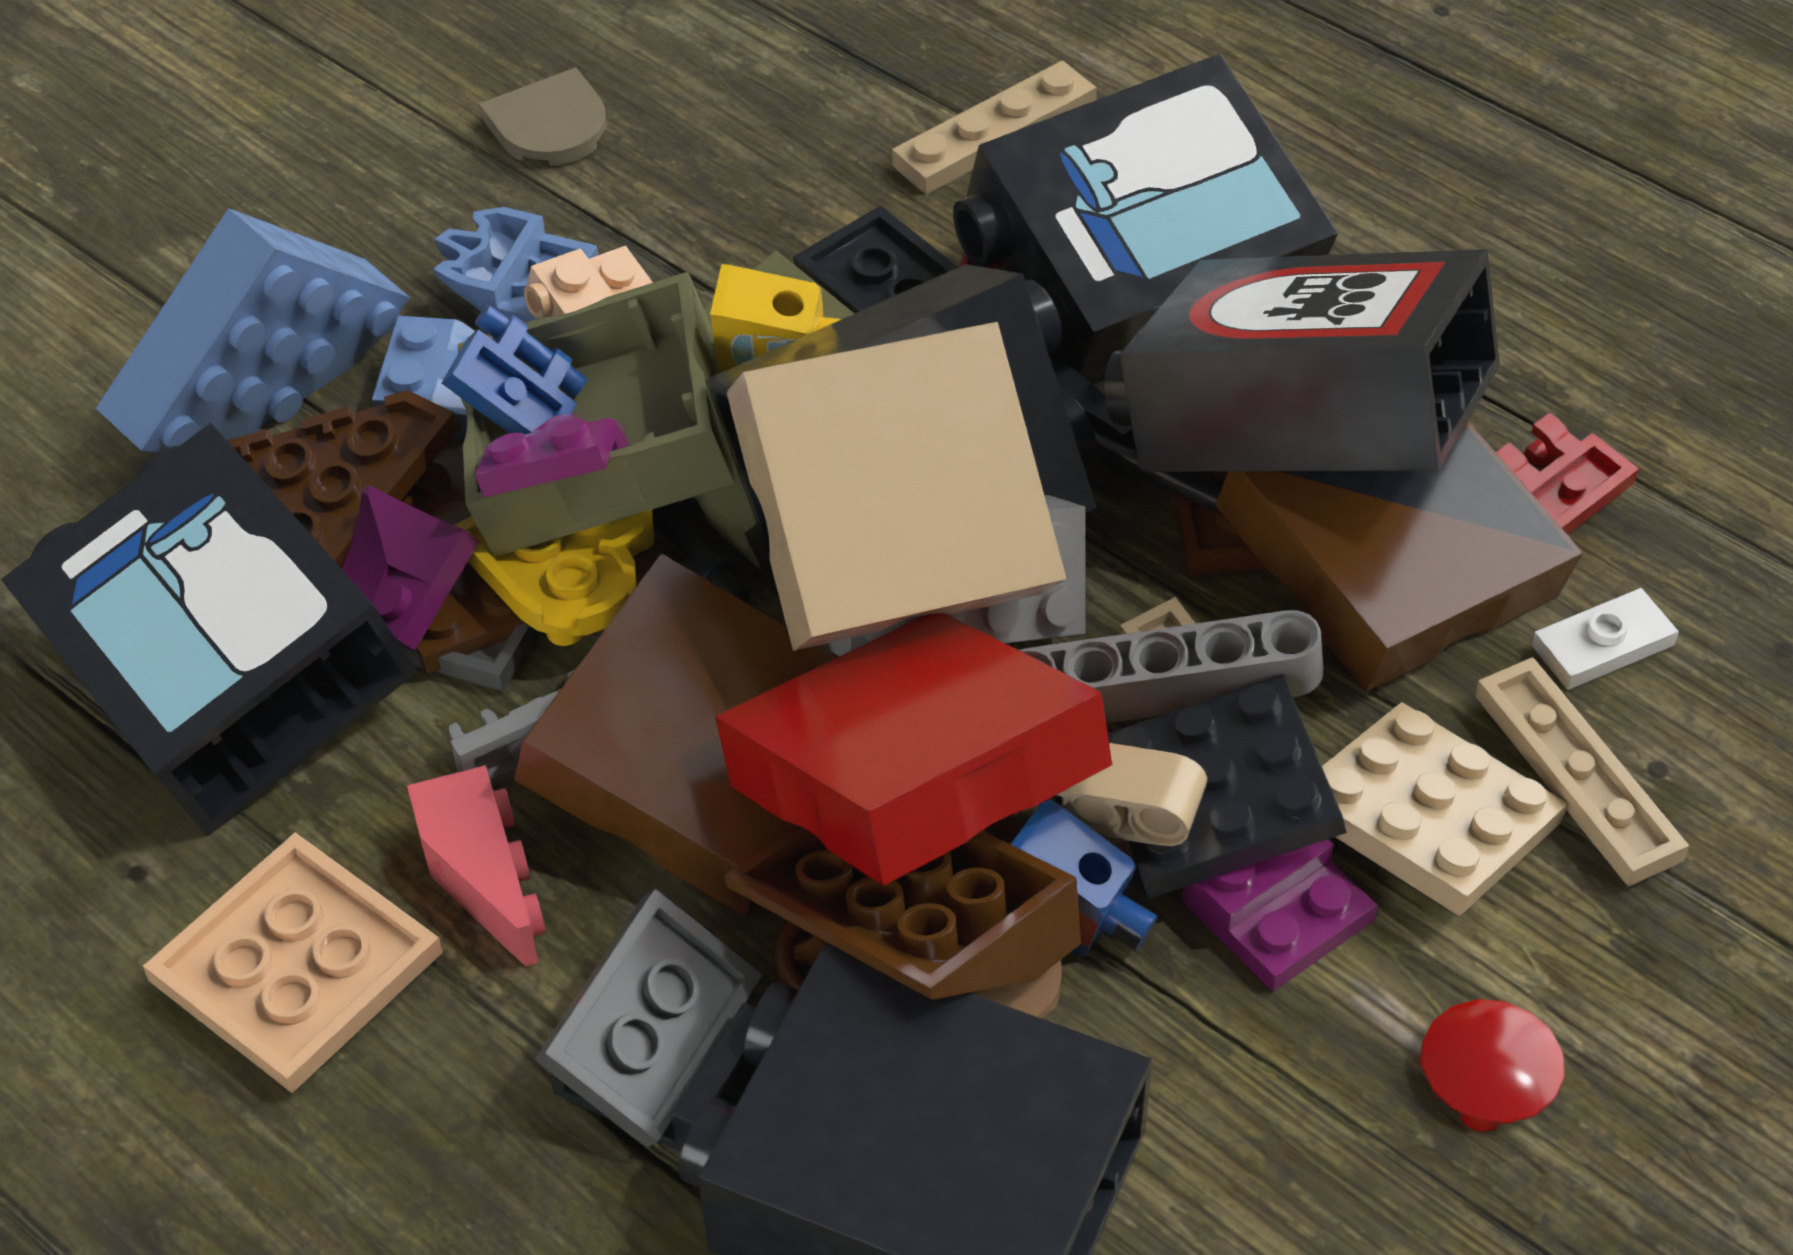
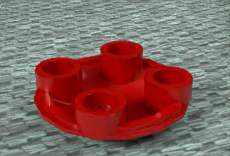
M1475 999L1451 1006L1432 1021L1422 1041L1419 1053V1062L1433 1092L1452 1110L1460 1114V1118L1466 1126L1476 1131L1489 1132L1495 1130L1500 1124H1510L1535 1117L1555 1100L1564 1080L1563 1052L1552 1030L1530 1011L1506 1001Z

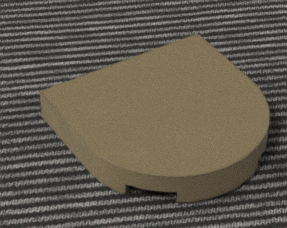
M577 67L479 103L482 120L503 148L512 157L524 162L525 157L548 160L549 166H561L581 160L595 151L597 141L607 128L603 101Z

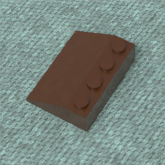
M799 825L724 875L726 887L931 1000L1033 981L1081 944L1077 877L983 830L973 836L968 842L884 886L829 851L816 835Z

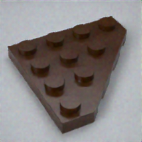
M409 390L384 396L385 404L355 413L348 406L302 419L303 427L272 436L265 429L227 441L337 565L342 568L352 542L359 514L361 495L365 486H372L402 501L461 427L454 412Z

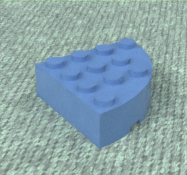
M228 208L96 409L141 451L158 452L167 447L181 445L209 423H212L223 437L229 440L254 433L273 419L278 422H285L299 411L303 399L351 368L379 337L391 332L395 327L398 316H400V311L410 297L364 258Z

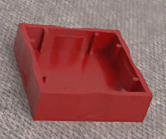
M932 613L922 616L715 716L731 787L781 820L809 830L824 843L829 851L883 886L968 842L973 836L993 823L1014 813L1034 807L1113 765L1100 691L945 613Z

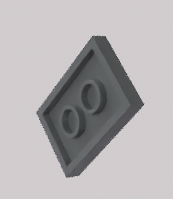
M653 889L642 897L534 1060L637 1141L648 1147L660 1140L672 1120L671 1114L742 1003L747 1001L762 974L657 889Z

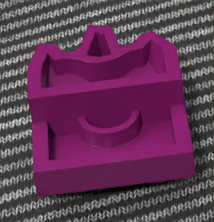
M576 413L560 414L541 424L532 433L526 435L523 433H511L491 442L484 451L475 477L483 498L606 469L610 452L629 446V441L623 425L617 419L604 418L586 423V420L579 418Z

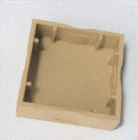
M998 322L745 371L727 391L749 482L761 503L766 518L770 544L769 559L793 651L883 631L902 620L932 613L957 614L1041 595L1067 579Z

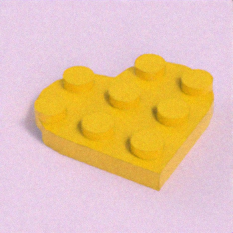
M652 509L534 546L520 548L517 551L498 557H493L472 516L455 524V526L466 530L480 541L468 563L521 620L537 631L546 633L549 641L559 646L573 645L580 641L583 636L606 629L636 588V570L633 557L639 552L649 549L655 540Z

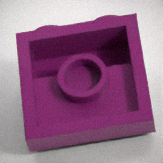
M1328 839L1183 887L1182 902L1272 992L1374 922L1378 905L1331 861L1334 845Z

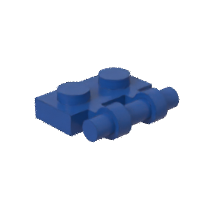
M490 304L487 305L477 317L475 324L493 338L491 339L479 329L470 335L441 384L509 434L523 433L526 435L532 433L534 429L553 416L572 413L577 403L560 391L558 387L570 396L575 397L583 389L588 378L570 365L572 358L556 347L551 351L526 332L528 325L512 314L507 318ZM514 354H516L518 357H520L522 360H524L537 371L535 372L534 370H532L530 367H528L526 364H524L522 361L516 358Z

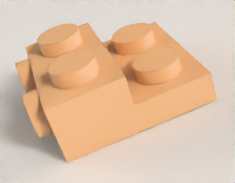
M626 246L590 259L587 258L580 248L531 266L527 286L524 289V298L530 313L535 318H547L579 310L606 297L653 282Z

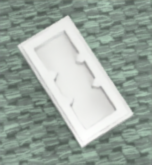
M1640 588L1535 631L1532 647L1564 687L1570 690L1675 646L1679 631L1645 591Z

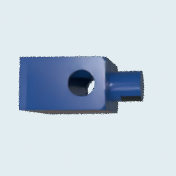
M1049 798L1042 802L1011 845L1077 877L1081 944L1071 953L1079 957L1087 956L1104 932L1137 951L1150 933L1158 916L1125 896L1136 869L1132 858Z

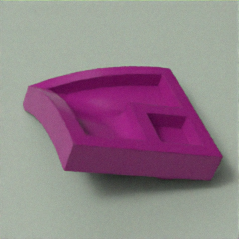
M366 485L361 495L359 514L352 542L341 569L374 605L398 643L415 651L480 541L460 527L433 517L372 486Z

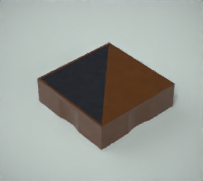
M1467 421L1439 470L1228 471L1215 504L1267 571L1277 577L1293 593L1305 613L1317 621L1321 630V638L1365 692L1434 659L1447 646L1461 638L1495 629L1557 598L1583 554L1469 421Z

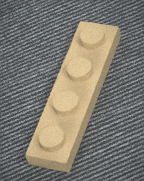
M1062 60L893 148L892 166L926 195L972 171L979 144L1096 100L1097 87Z
M1533 657L1478 680L1475 694L1477 700L1551 792L1569 803L1566 809L1628 887L1685 860L1689 844Z

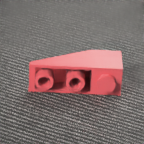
M486 765L407 785L430 877L525 967L539 963L533 936L544 934L546 930L536 893L523 896L519 884L521 881L530 879L521 840L508 843L504 831L505 829L515 827L506 788L493 791Z

